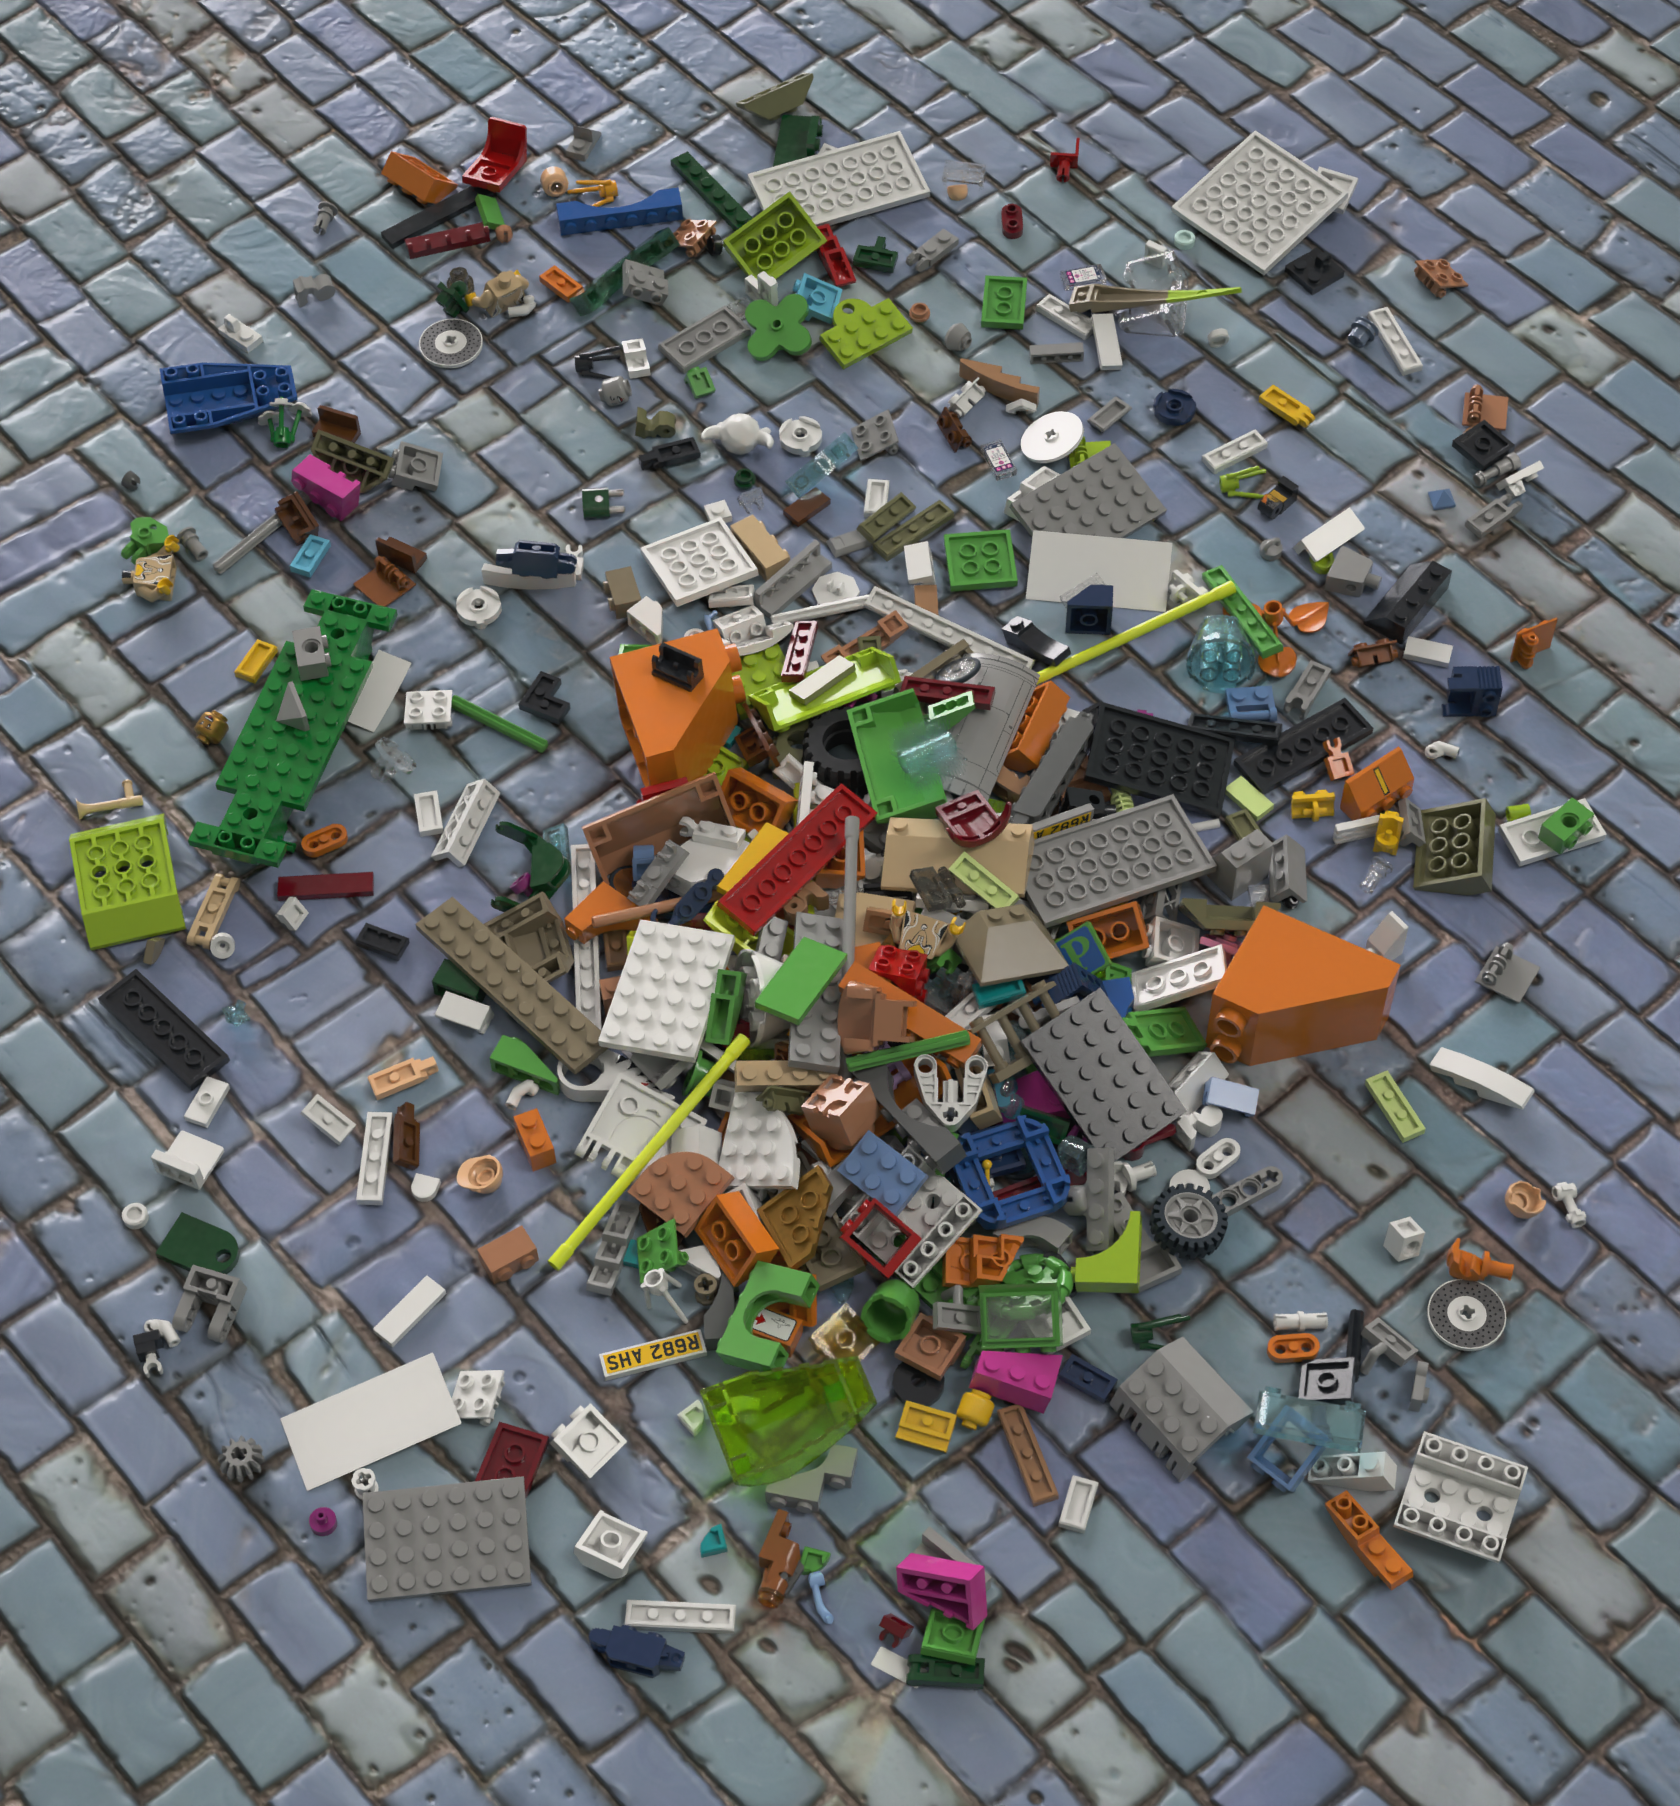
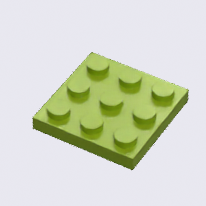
M778 643L762 651L740 656L742 670L732 673V676H740L746 695L745 702L750 709L754 708L748 698L749 694L782 682L781 673L785 656ZM745 702L736 704L740 720L749 718L742 705Z

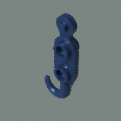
M717 868L711 869L707 874L705 882L694 884L676 904L671 920L667 924L679 926L692 920L711 899L713 886L718 885L724 878L722 870ZM657 909L652 911L650 921L657 922Z

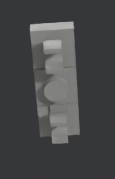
M670 839L666 841L663 849L657 853L658 856L649 865L641 879L636 882V886L629 892L627 898L638 906L654 903L690 853Z

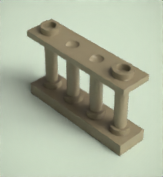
M1042 980L1031 986L1033 991L986 1019H983L981 1016L969 1023L970 1028L967 1030L973 1034H978L995 1065L993 1067L995 1071L988 1075L993 1084L1004 1081L1032 1064V1061L1019 1044L1020 1040L1006 1014L1018 1008L1031 1032H1035L1040 1026L1027 1002L1039 996L1051 1019L1053 1020L1059 1016L1060 1013L1047 991L1056 986L1054 981L1046 983ZM996 1020L1016 1053L1014 1055L1016 1059L1009 1063L1002 1059L985 1028Z

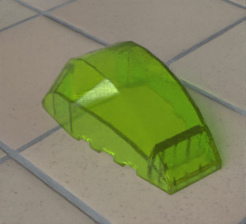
M858 1356L824 1360V1363L813 1365L803 1363L798 1364L799 1367L783 1369V1366L775 1367L771 1371L759 1372V1370L748 1371L699 1390L712 1429L735 1485L753 1487L768 1485L790 1478L830 1449L867 1416L877 1405V1401Z

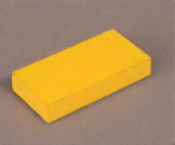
M257 639L234 671L235 677L255 684L277 654V646Z

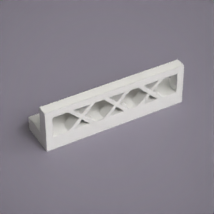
M486 779L466 785L431 855L435 861L449 858L458 867L465 866L500 795V792Z

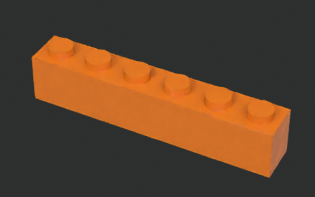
M855 961L838 985L839 992L841 993L840 996H842L843 990L849 981H858L875 987H882V993L886 994V999L917 1001V1006L908 1007L906 1036L915 1037V1042L966 1030ZM968 1031L970 1036L969 1045L931 1054L935 1056L941 1054L947 1058L946 1062L956 1069L962 1067L965 1069L967 1059L976 1055L981 1048L982 1039Z

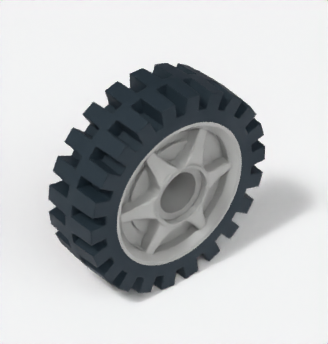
M1183 1183L1178 1184L1176 1189L1174 1186H1171L1167 1191L1164 1190L1158 1196L1150 1215L1149 1226H1151V1234H1155L1154 1240L1156 1243L1161 1242L1160 1247L1164 1251L1169 1247V1254L1174 1256L1178 1252L1181 1259H1184L1187 1254L1189 1260H1195L1197 1255L1199 1259L1205 1258L1206 1254L1208 1256L1211 1255L1220 1246L1227 1230L1228 1214L1225 1213L1226 1208L1224 1204L1219 1205L1220 1199L1218 1196L1212 1199L1213 1192L1208 1190L1204 1193L1202 1192L1204 1187L1198 1185L1197 1189H1194V1184L1189 1183L1186 1188H1184Z

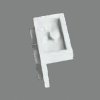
M180 1131L169 1150L165 1153L155 1150L151 1160L157 1173L200 1190L223 1155L224 1148L188 1132Z

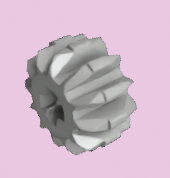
M241 1435L238 1442L230 1438V1446H222L223 1454L218 1455L221 1472L227 1474L228 1479L231 1481L237 1477L238 1482L242 1483L246 1476L253 1480L252 1473H261L260 1464H263L265 1460L262 1455V1447L259 1444L256 1445L252 1437L246 1441Z

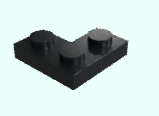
M540 671L519 702L520 710L558 725L561 724L571 707L569 702L553 697L562 684L561 679Z

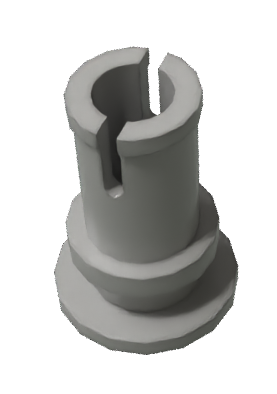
M326 201L319 203L318 218L313 227L314 232L317 234L322 229L320 235L326 233L329 222L338 213V208Z
M186 527L178 533L176 537L179 539L178 543L189 549L197 561H201L208 556V551L199 542V537L194 527Z

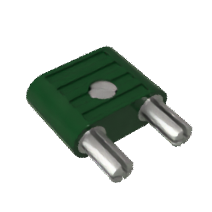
M608 487L582 489L584 519L610 517V514L625 513L624 506L610 507L609 502L610 497H623L624 490H609Z

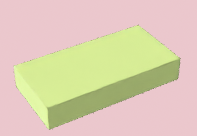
M1242 776L1226 787L1225 794L1240 808H1247L1256 822L1274 809V804Z

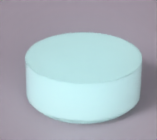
M1180 230L1174 236V245L1178 249L1189 250L1195 244V235L1191 231Z

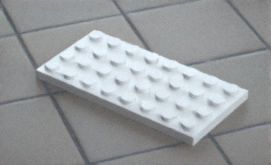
M900 131L748 174V181L762 211L790 191L816 226L828 223L829 225L837 224L930 197V189Z

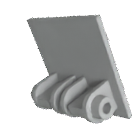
M889 409L851 428L860 461L883 450H886L891 455L897 453L899 448L897 443L899 440Z
M1505 943L1500 947H1495L1475 982L1514 1002L1520 1003L1541 967L1514 955L1513 946L1510 943Z

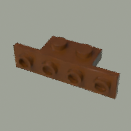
M746 702L742 705L753 726L734 738L748 765L752 767L770 756L776 767L781 766L777 759L780 753L767 732L755 708L750 709Z

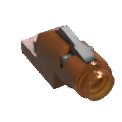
M778 1509L758 1556L759 1567L764 1568L762 1583L757 1592L759 1595L757 1600L760 1604L771 1609H777L779 1604L783 1603L784 1598L788 1597L804 1571V1565L800 1561L799 1544L787 1539L792 1527V1523H789V1513Z

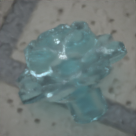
M237 1000L235 1006L223 1007L222 1011L224 1012L226 1022L239 1026L246 1021H250V1017L244 1011L246 1003Z

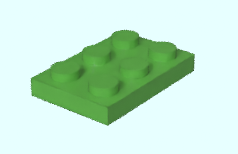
M985 275L981 327L1023 330L1027 278Z

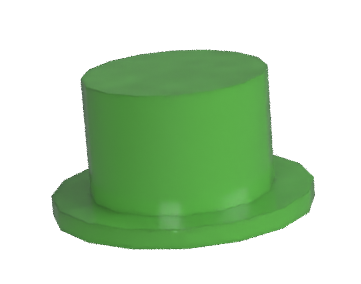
M699 1049L695 1064L687 1071L682 1087V1096H687L690 1090L693 1091L716 1063L702 1058V1049ZM713 1086L705 1096L709 1097L711 1095Z

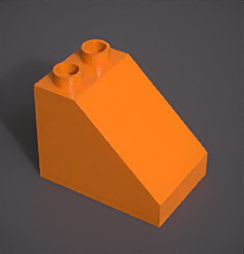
M717 628L664 642L702 659L704 677L692 692L652 675V656L655 655L659 658V646L661 643L609 657L620 720L644 787L687 777L688 782L703 777L707 774L708 768L712 766L713 760L720 753V748L725 745L738 724L736 704L745 702L746 695L740 676H732V673L742 670L741 659L735 643L724 646Z
M1264 905L1213 992L1206 1035V1047L1210 1048L1211 1052H1215L1219 1060L1225 1063L1239 1061L1248 1066L1377 1040L1389 1018L1401 965Z

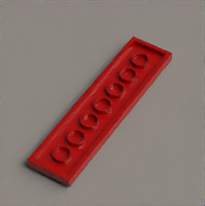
M841 783L718 901L717 906L751 935L755 936L845 848V818L857 816L860 819V833L875 819L877 812Z

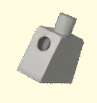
M1341 546L1327 574L1324 590L1359 597L1362 595L1365 586L1378 590L1382 577L1371 574L1373 567L1371 559L1345 546Z

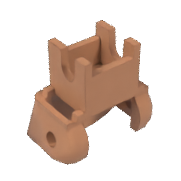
M849 981L843 990L838 1009V1035L841 1036L840 1044L844 1054L877 1051L879 1045H883V1041L915 1042V1037L906 1036L908 1007L917 1006V1001L886 999V994L882 993V987H875L858 981Z

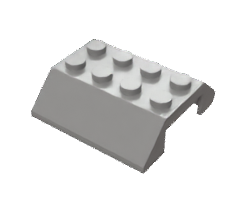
M1184 1337L1158 1349L1119 1386L1110 1402V1406L1116 1413H1120V1417L1123 1420L1130 1418L1134 1411L1137 1413L1131 1429L1134 1432H1138L1137 1436L1152 1452L1155 1451L1154 1454L1158 1459L1164 1457L1169 1449L1173 1452L1165 1466L1169 1471L1173 1470L1172 1474L1179 1482L1184 1481L1197 1469L1193 1464L1230 1428L1236 1432L1254 1414L1249 1406Z

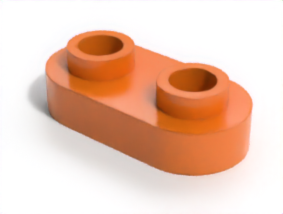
M331 824L307 834L301 841L304 854L308 857H319L344 846L348 841L346 828L341 824Z
M1310 1333L1276 1335L1268 1342L1267 1355L1276 1363L1302 1362V1360L1315 1359L1317 1357L1320 1343ZM1307 1347L1310 1351L1304 1352L1301 1348ZM1281 1349L1284 1353L1279 1354L1275 1350Z

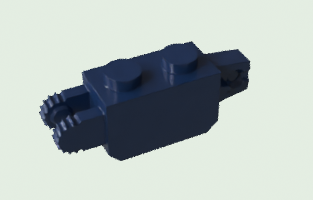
M519 540L515 543L514 549H497L496 566L512 569V574L521 577L557 578L558 574L569 575L574 573L575 565L577 564L576 555L561 553L560 547L556 543Z
M613 1625L612 1631L595 1627V1629L592 1628L590 1633H588L590 1647L595 1651L606 1654L607 1661L612 1668L654 1678L660 1675L661 1669L681 1671L685 1661V1652L667 1645L666 1639L656 1632H648L646 1634L638 1632L629 1625H622L621 1627Z

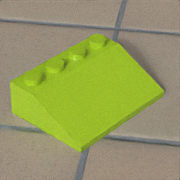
M789 191L724 239L723 247L747 276L753 275L757 279V275L764 271L776 280L824 245L827 239Z

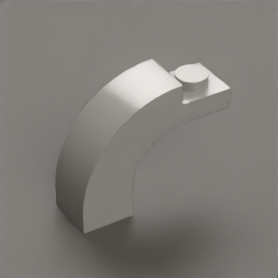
M1045 1216L1003 1229H996L993 1232V1237L997 1238L1001 1234L1024 1237V1241L1019 1249L1033 1247L1045 1253L1056 1252L1060 1255L1069 1247L1073 1238V1230Z

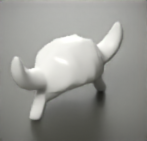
M741 413L733 414L723 422L707 427L701 434L702 441L720 439L727 451L737 455L750 453L757 444L764 445L768 449H771L774 444L769 428L760 429L758 422L754 418Z

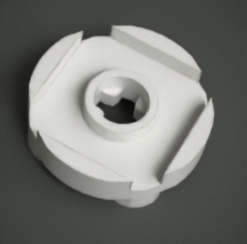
M801 416L799 420L793 421L792 418L788 419L779 429L781 448L801 457L810 456L811 452L818 449L822 443L820 425L816 420L809 417ZM801 434H805L804 437H797V436H796V435H799V436H800Z
M480 586V589L473 590V587L464 590L456 601V611L459 619L467 625L475 626L477 629L486 628L502 612L499 595L493 589L485 586ZM483 604L482 608L476 609L474 607L475 605L480 606Z

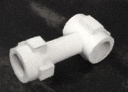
M1562 1182L1553 1186V1199L1555 1201L1563 1200L1569 1213L1565 1217L1567 1223H1570L1572 1228H1579L1585 1225L1587 1216L1584 1211L1577 1208L1573 1199L1577 1197L1575 1184Z

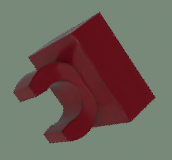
M891 1613L884 1615L879 1624L880 1627L884 1628L879 1635V1640H885L888 1633L894 1636V1642L891 1647L896 1648L901 1644L902 1639L910 1636L914 1626Z

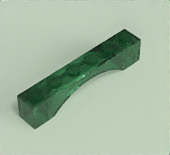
M669 227L657 231L569 298L580 316L592 313L623 286L622 264L625 259L651 266L680 245Z

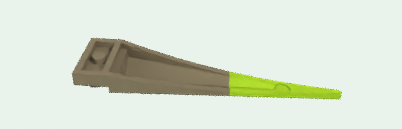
M1089 284L1074 287L1069 308L1070 312L1077 311L1078 313H1083L1091 309L1092 313L1097 314L1242 293L1241 287L1207 290H1147Z

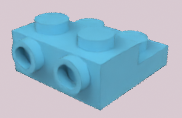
M804 273L800 280L797 279L795 281L792 291L796 292L795 294L802 295L808 303L809 313L805 320L809 321L811 317H815L832 324L834 309L839 304L843 289Z

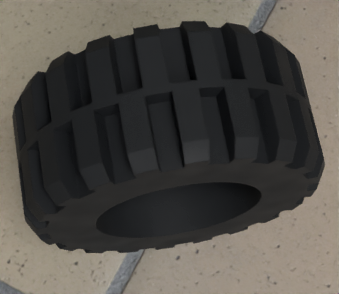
M843 707L841 710L834 708L830 710V713L824 712L819 715L818 720L814 719L809 724V728L806 729L803 740V764L804 761L814 762L813 772H817V779L825 786L836 789L842 783L851 791L860 784H866L859 757L843 760L833 757L828 753L829 750L838 745H856L847 710L850 707Z

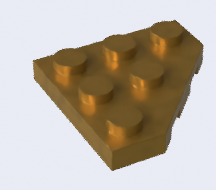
M819 1165L799 1178L797 1189H784L757 1209L788 1267L795 1270L815 1257L833 1191L831 1182Z

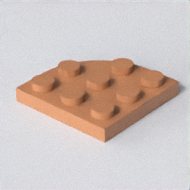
M676 1152L663 1156L648 1166L627 1192L663 1221L668 1222L674 1218L676 1221V1231L687 1238L715 1196L722 1194L735 1178L716 1162L702 1154Z

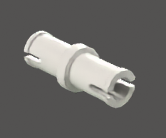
M1297 1311L1296 1314H1274L1273 1326L1275 1331L1297 1329L1298 1332H1304L1305 1329H1327L1328 1317L1326 1312L1304 1314L1303 1311Z

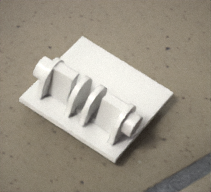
M452 690L406 692L405 727L410 728V730L423 729V725L424 730H427V724H430L431 730H434V724H436V729L452 727Z
M504 1370L460 1371L452 1396L460 1419H480V1424L484 1426H489L494 1421L496 1410L493 1408H498L499 1403L497 1401H500L501 1391L505 1386V1381H503Z

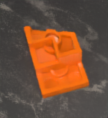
M973 1234L971 1238L959 1237L942 1256V1286L953 1287L961 1285L962 1288L978 1287V1285L1001 1283L1019 1247L1023 1243L1024 1237L1001 1234L998 1238Z

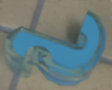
M994 1066L988 1067V1075L995 1071ZM1012 1075L1000 1083L993 1084L989 1078L1000 1112L1004 1113V1117L1008 1119H1016V1116L1020 1114L1022 1105H1024L1023 1098L1017 1094V1080Z

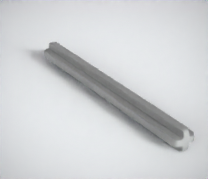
M302 491L299 494L306 505L312 501L305 492ZM276 513L214 562L213 569L217 573L222 574L283 525Z

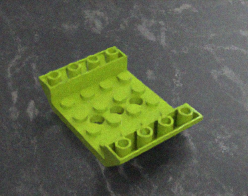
M164 813L70 835L69 842L81 914L91 950L186 929L183 909L176 885ZM145 861H153L151 866H142ZM122 866H129V867H130V868H129L127 871H125V872H119V871H118L119 868L122 867ZM99 871L106 872L102 877H94Z

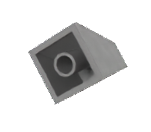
M1256 829L1214 857L1213 860L1217 865L1216 871L1206 875L1232 901L1268 877L1274 844L1259 829Z

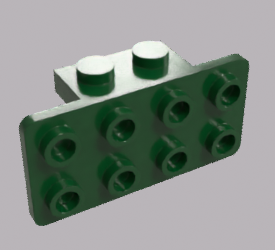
M782 116L773 167L816 155L817 151L820 152L821 139L819 137L823 136V125L820 116Z

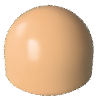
M966 184L948 186V196L952 200H963L967 197L968 186Z

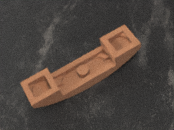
M895 610L878 620L876 627L859 637L880 636L881 647L884 650L906 632L909 626ZM857 638L843 647L840 644L822 654L821 659L827 664L839 655L847 657L857 653Z

